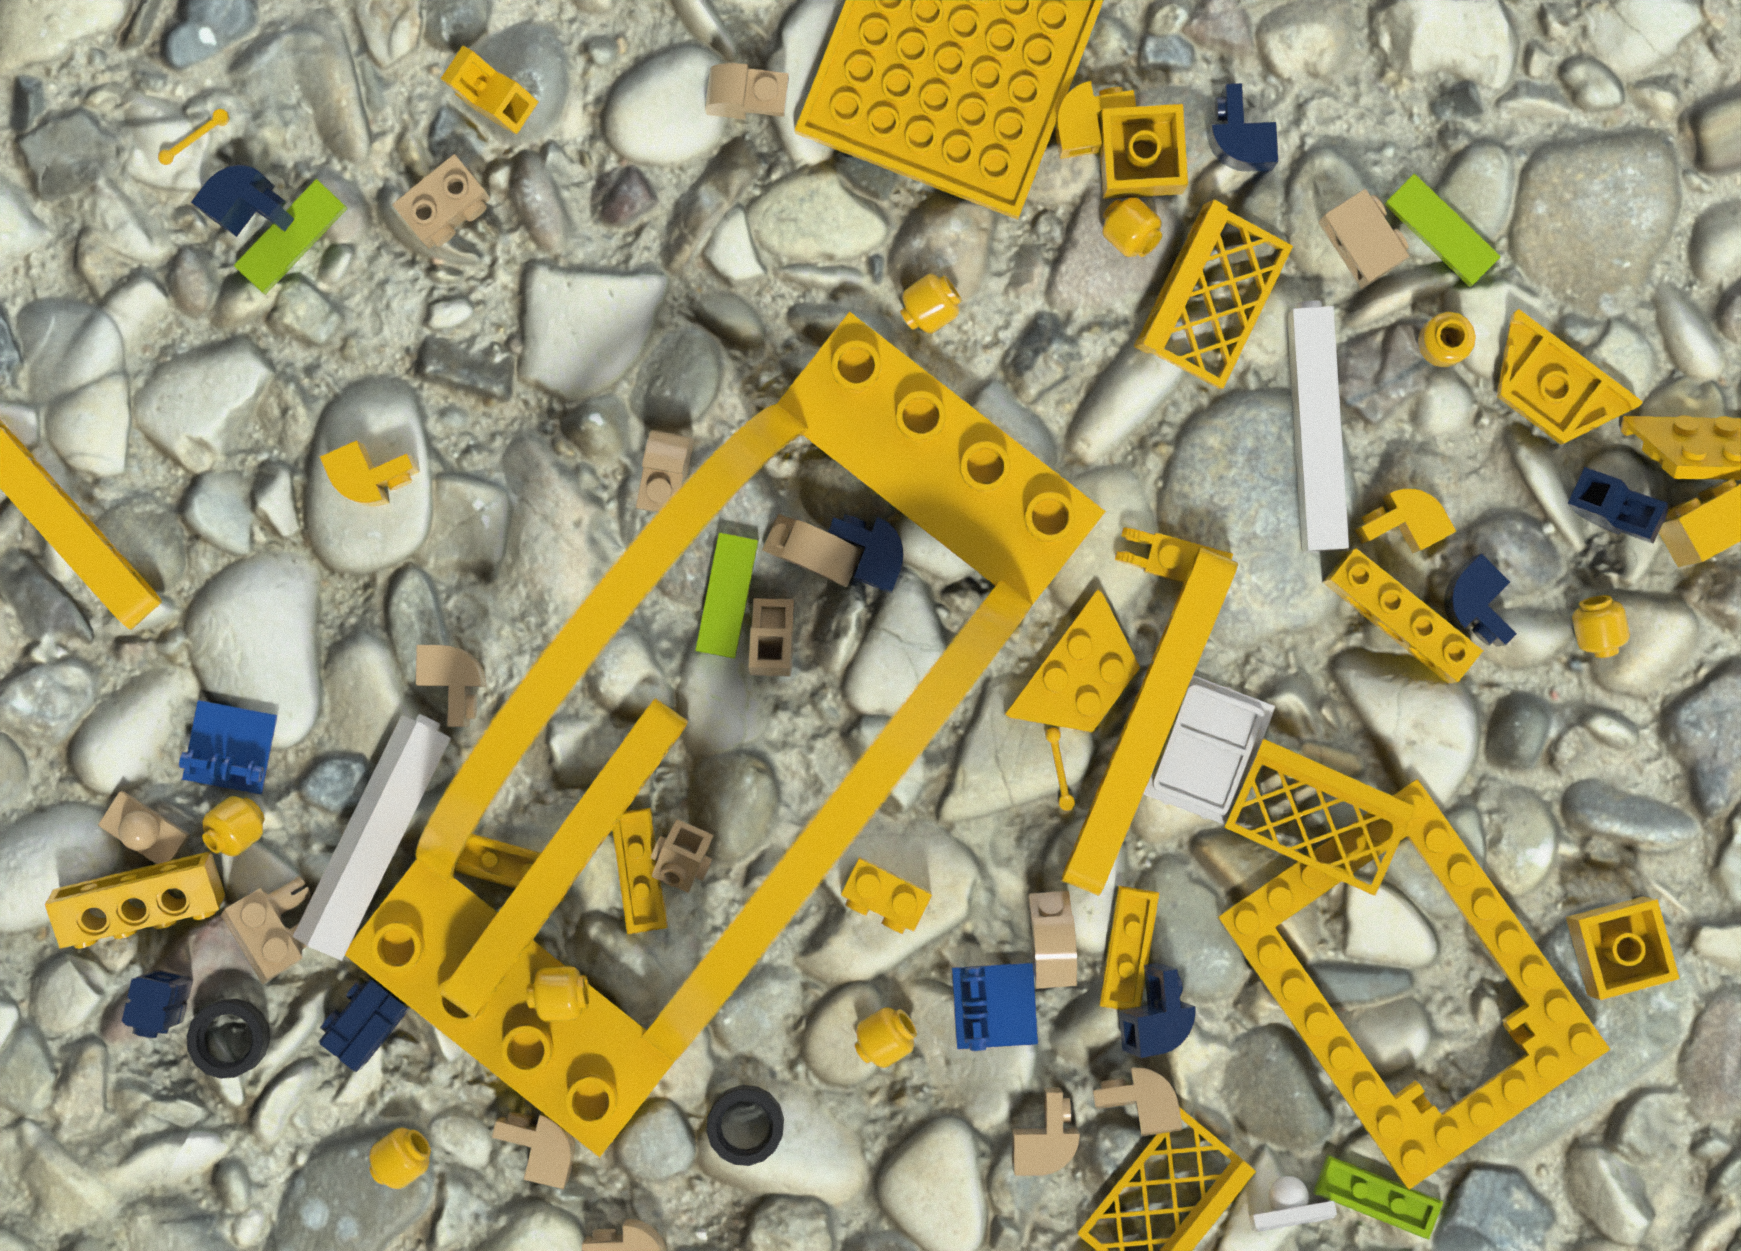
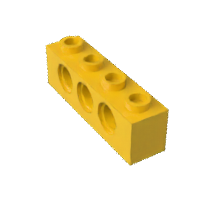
M1357 548L1347 551L1322 582L1446 683H1458L1483 652L1480 647Z
M208 851L52 890L44 905L59 948L74 945V948L81 949L95 944L98 939L113 936L115 939H123L135 934L139 929L151 926L154 929H164L172 926L180 919L193 917L194 920L208 918L220 909L225 892L212 852ZM168 889H179L186 897L182 899L174 898L169 894ZM128 899H140L146 907L136 908L130 904ZM89 908L102 910L106 917H95L90 913Z

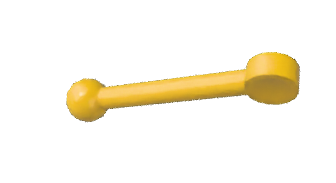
M224 109L215 110L210 121L171 149L161 150L158 153L159 162L163 165L171 164L175 155L215 126L227 125L230 120L229 114Z
M1051 727L1046 731L1045 738L1051 743L1061 793L1058 804L1061 809L1069 811L1074 807L1075 800L1069 795L1058 742L1061 738V733L1057 728Z

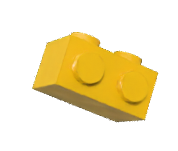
M859 856L841 892V896L847 898L845 906L865 916L871 910L884 917L881 924L903 934L906 928L913 932L915 931L932 897V893Z

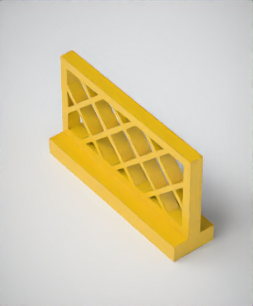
M1214 199L1203 204L1133 347L1146 354L1152 353L1218 389H1224L1293 245L1227 210L1228 206ZM1226 222L1239 229L1244 245L1225 251L1220 234ZM1249 235H1251V236H1253V237H1255V238H1257V239H1259V240L1254 241V242H1251V239H1250V236H1249ZM1266 243L1279 250L1272 266L1263 269L1259 268L1253 246ZM1214 246H1216L1218 254L1210 256ZM1245 249L1252 272L1234 278L1227 255ZM1220 258L1226 281L1208 287L1203 269L1208 261ZM1269 271L1265 281H1263L1262 273ZM1254 276L1259 293L1254 302L1242 305L1235 282ZM1198 281L1200 290L1192 292ZM1228 285L1235 308L1216 314L1209 291ZM1202 293L1209 317L1190 323L1185 305L1189 297ZM1252 307L1246 318L1244 309ZM1237 312L1241 330L1237 337L1225 341L1218 318ZM1181 317L1183 325L1175 327ZM1211 321L1217 344L1198 349L1192 327ZM1184 329L1191 352L1177 356L1164 349L1171 334ZM1234 343L1230 352H1228L1226 345ZM1217 348L1220 349L1224 365L1218 377L1205 370L1200 354ZM1193 357L1196 365L1185 359Z
M1263 739L1224 828L1376 896L1416 806ZM1264 765L1278 771L1284 788L1261 796L1255 781L1261 766ZM1284 775L1300 782L1288 786ZM1307 784L1316 789L1321 805L1299 813L1290 790ZM1253 787L1257 798L1246 801ZM1286 792L1294 815L1271 823L1263 800ZM1322 792L1338 799L1326 803ZM1343 801L1353 805L1359 822L1336 830L1328 807ZM1259 802L1267 825L1249 830L1236 824L1243 807ZM1323 809L1332 832L1309 840L1300 817ZM1360 809L1376 816L1364 820ZM1382 818L1398 825L1390 842L1374 847L1365 824ZM1296 819L1305 842L1292 847H1286L1279 843L1273 827ZM1361 826L1370 849L1347 857L1338 834ZM1269 829L1273 840L1258 833ZM1334 836L1342 859L1327 865L1317 861L1311 844ZM1307 846L1310 857L1295 850ZM1387 848V851L1382 859V862L1380 863L1376 851ZM1372 853L1378 870L1370 885L1354 877L1349 861ZM1344 863L1348 874L1333 867Z
M1179 1107L1181 1119L1194 1129L1196 1147L1172 1149L1170 1132L1157 1134L1077 1234L1096 1251H1111L1108 1248L1119 1247L1120 1251H1125L1124 1247L1148 1245L1149 1251H1154L1153 1244L1162 1243L1165 1244L1159 1251H1193L1255 1174L1256 1169ZM1199 1134L1212 1145L1200 1146ZM1166 1137L1167 1149L1155 1150ZM1219 1150L1231 1162L1221 1174L1204 1175L1201 1151ZM1196 1152L1199 1176L1175 1178L1172 1154ZM1168 1154L1170 1178L1146 1180L1144 1164L1146 1160L1152 1155ZM1140 1169L1141 1181L1129 1182ZM1204 1180H1216L1208 1191L1205 1192ZM1200 1181V1201L1195 1206L1178 1207L1175 1183ZM1171 1183L1173 1208L1149 1210L1147 1185ZM1142 1186L1144 1210L1121 1212L1119 1201L1121 1191L1125 1187ZM1115 1201L1116 1213H1104L1112 1202ZM1191 1211L1180 1224L1179 1212ZM1174 1213L1176 1230L1171 1237L1152 1239L1150 1215ZM1145 1215L1148 1239L1124 1241L1121 1217ZM1116 1218L1119 1242L1101 1243L1089 1231L1099 1219Z

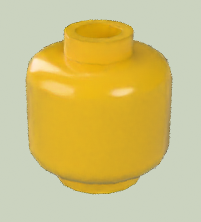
M1137 197L1128 198L1124 201L1118 199L1111 203L1103 214L1105 219L1102 228L1103 236L1125 257H1135L1137 255L1144 257L1148 255L1162 238V233L1160 232L1161 219Z
M930 273L903 292L902 300L905 307L900 310V313L912 330L919 327L922 331L933 334L958 316V304L962 302V299L955 286L945 275L938 277Z
M1444 312L1437 314L1424 324L1419 332L1418 345L1420 353L1426 361L1434 366L1446 368L1458 364L1470 355L1475 346L1476 335L1473 325L1466 317L1455 312Z
M1609 595L1593 596L1580 601L1579 608L1572 614L1571 619L1579 648L1583 651L1594 653L1596 658H1606L1618 654L1619 647L1627 643L1630 638L1625 608L1620 602L1612 600Z
M227 797L204 816L202 821L205 832L202 835L204 843L214 853L221 852L230 857L240 855L263 835V823L265 821L263 812L254 801L247 797Z
M574 966L541 968L535 975L534 983L527 984L526 997L528 1007L535 1008L538 1017L545 1022L577 1019L581 1015L582 1009H587L589 1006L587 976L580 975L579 970Z
M890 1007L881 1008L858 1024L856 1029L858 1041L855 1042V1049L865 1063L872 1062L880 1068L889 1067L913 1051L914 1038L917 1036L916 1028L903 1010H894Z
M402 1127L392 1130L370 1149L369 1170L371 1176L377 1183L385 1184L393 1189L406 1187L427 1171L430 1164V1145L426 1138L417 1130Z

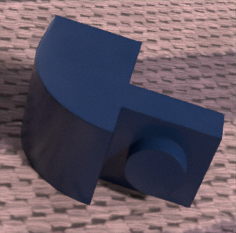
M1242 83L1226 84L1221 97L1215 98L1216 121H1222V124L1211 125L1207 133L1210 149L1221 163L1231 169L1245 172L1272 171L1278 163L1277 123H1244Z
M245 165L230 166L216 172L207 180L191 201L207 217L236 237L255 212L284 232L294 221V218L283 209L287 202L272 191L275 186L261 172Z
M1584 467L1567 503L1579 516L1605 530L1618 535L1624 533L1654 544L1670 509L1667 502L1629 490L1623 480Z
M844 514L842 520L833 517L828 533L865 549L854 579L892 594L901 572L904 554L902 542L896 530L880 517H877L872 532L865 529L867 522L853 516Z
M1482 553L1472 556L1449 581L1444 596L1445 611L1450 623L1457 630L1466 628L1472 622L1475 625L1472 628L1473 633L1484 644L1490 646L1493 643L1496 647L1504 646L1517 633L1488 604L1510 581Z
M1161 963L1144 965L1147 1005L1119 1010L1122 1051L1140 1058L1164 1054L1180 1046L1190 1034L1195 1021L1196 1006L1180 1001L1183 985L1177 968Z

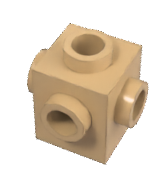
M676 819L667 839L660 836L652 852L651 859L657 861L652 877L669 886L689 893L695 879L703 881L708 872L712 858L706 856L714 835Z

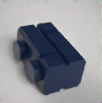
M163 970L152 971L132 978L127 996L131 1001L125 1004L121 1022L125 1026L133 1027L132 1033L137 1036L157 1038L158 1033L167 1034L169 1028L184 1022L188 1005L184 1000L190 997L193 980L189 976Z
M372 976L367 981L361 977L346 994V997L351 1001L342 1013L335 1009L320 1027L325 1032L318 1041L320 1045L334 1056H337L341 1062L355 1072L363 1069L411 1009V1007Z

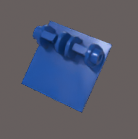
M198 700L188 752H182L179 760V767L184 768L182 780L262 795L278 715Z
M1033 963L952 968L957 1049L983 1051L988 1047L1038 1044Z

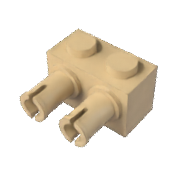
M300 876L295 877L294 880L270 894L263 892L260 888L225 908L221 914V917L262 984L298 964L303 959L302 950L308 947L293 937L299 924L288 929L281 922L282 914L312 898L308 887L295 895H291L305 884Z

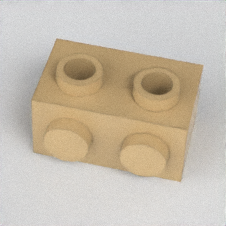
M454 154L395 201L392 206L426 247L430 249L434 245L440 247L447 243L455 235L456 231L454 229L467 219L470 222L479 217L486 210L487 206L485 203L490 200V197Z
M1366 188L1326 213L1318 222L1361 289L1393 270L1410 257L1406 251L1409 246L1405 237L1398 229L1392 230L1384 217L1387 215L1384 205L1376 195L1370 196Z

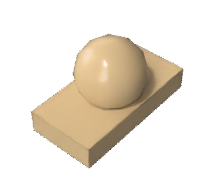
M124 791L118 793L98 824L99 827L121 840L127 848L139 852L156 864L175 860L190 837L189 833Z

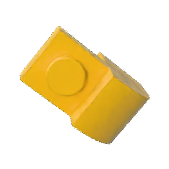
M465 46L461 47L440 78L456 92L455 95L497 125L516 135L539 102L520 84L495 71L473 50Z
M1091 81L1084 82L1073 88L1063 99L1055 124L1059 159L1099 153L1102 140L1098 119L1102 108L1136 107L1134 90L1123 91L1122 87H1110L1099 91V96H1094Z
M357 440L320 456L334 488L344 497L365 506H382L390 503L384 488L389 486L390 491L402 488L413 482L411 476L420 472L414 457L407 453L374 468L365 445Z
M1400 489L1383 496L1382 498L1389 512L1386 513L1382 506L1361 517L1365 525L1355 529L1357 536L1363 544L1398 526L1412 553L1421 551L1457 532L1440 502L1432 495L1417 489Z

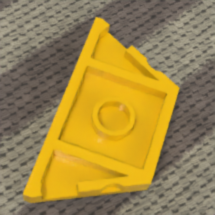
M1520 309L1513 312L1510 318L1497 398L1560 445L1639 407L1643 403L1642 400Z
M1686 415L1677 417L1623 416L1620 427L1621 433L1625 436L1635 434L1643 441L1641 450L1651 459L1658 461L1662 469L1674 479L1729 480L1734 478V480H1741V418H1731L1728 416L1703 418Z
M1098 589L1095 591L1005 713L1007 717L1086 732H1093L1140 669L1102 592Z

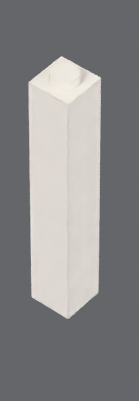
M1317 300L1303 301L1297 303L1298 308H1293L1287 314L1302 553L1338 552L1349 549L1334 306L1322 307V301Z
M418 714L416 720L401 715L293 935L295 939L304 945L342 961L451 739L438 732L440 723L421 714Z

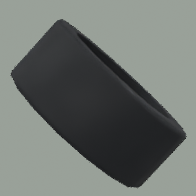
M237 998L220 1000L201 1009L191 1021L187 1033V1050L194 1065L205 1074L219 1079L235 1078L255 1068L265 1057L270 1043L269 1025L263 1013L253 1004ZM232 1014L242 1018L248 1024L252 1032V1043L250 1050L242 1059L226 1063L217 1060L209 1053L205 1044V1033L207 1027L215 1018L221 1015Z
M739 1085L727 1089L715 1100L707 1116L706 1133L710 1146L720 1158L733 1165L751 1166L763 1162L776 1151L782 1139L784 1116L780 1104L771 1093L758 1086ZM741 1101L754 1102L761 1106L767 1113L770 1122L769 1132L765 1140L757 1147L751 1149H739L731 1145L724 1137L721 1128L722 1117L725 1111L733 1104Z

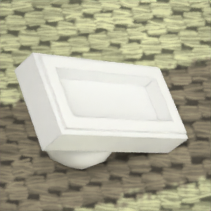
M1283 1176L1276 1179L1269 1189V1202L1275 1211L1251 1215L1249 1219L1252 1231L1260 1232L1333 1219L1337 1212L1334 1201L1307 1205L1309 1202V1192L1306 1185L1296 1177Z

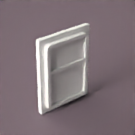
M1193 675L1143 794L1160 800L1165 805L1170 804L1200 815L1202 819H1210L1225 825L1257 756L1275 706L1234 691L1231 687H1223Z

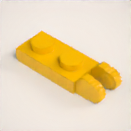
M1123 527L1121 536L1126 538V540L1136 543L1141 542L1151 545L1147 559L1136 556L1131 552L1117 551L1115 561L1144 569V572L1184 583L1200 547L1231 560L1233 553L1160 533H1154L1153 535L1137 529Z

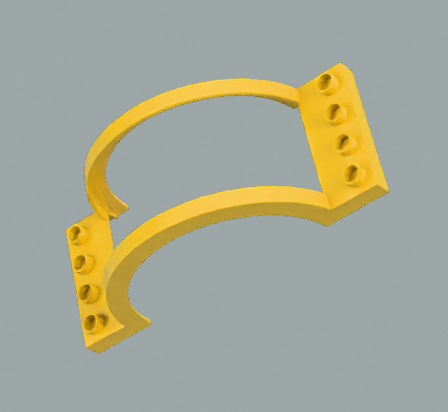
M849 311L778 403L763 409L746 422L699 467L647 524L565 623L506 701L457 772L421 835L416 850V861L352 940L345 956L600 1158L673 1063L684 1053L877 811L982 675L1035 601L1106 511ZM799 436L806 437L995 585L991 593L832 793L648 1030L644 1029L590 985L589 1006L587 1009H582V1013L577 1019L552 1022L541 1020L535 1008L528 1007L526 997L527 984L534 983L535 975L541 968L565 965L533 940L476 1018H473L441 995V991L498 913L453 876L458 859L484 813L553 714L644 598L732 497L791 441Z

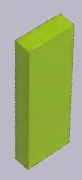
M1415 173L1384 204L1469 287L1473 286L1501 257Z
M315 179L286 210L294 218V221L284 232L272 224L233 266L266 295L348 208L320 181Z
M724 533L718 534L695 651L736 659L759 540Z
M1328 1154L1313 1190L1315 1195L1334 1201L1427 1240L1430 1239L1443 1205L1441 1199L1413 1188L1408 1190L1401 1183Z

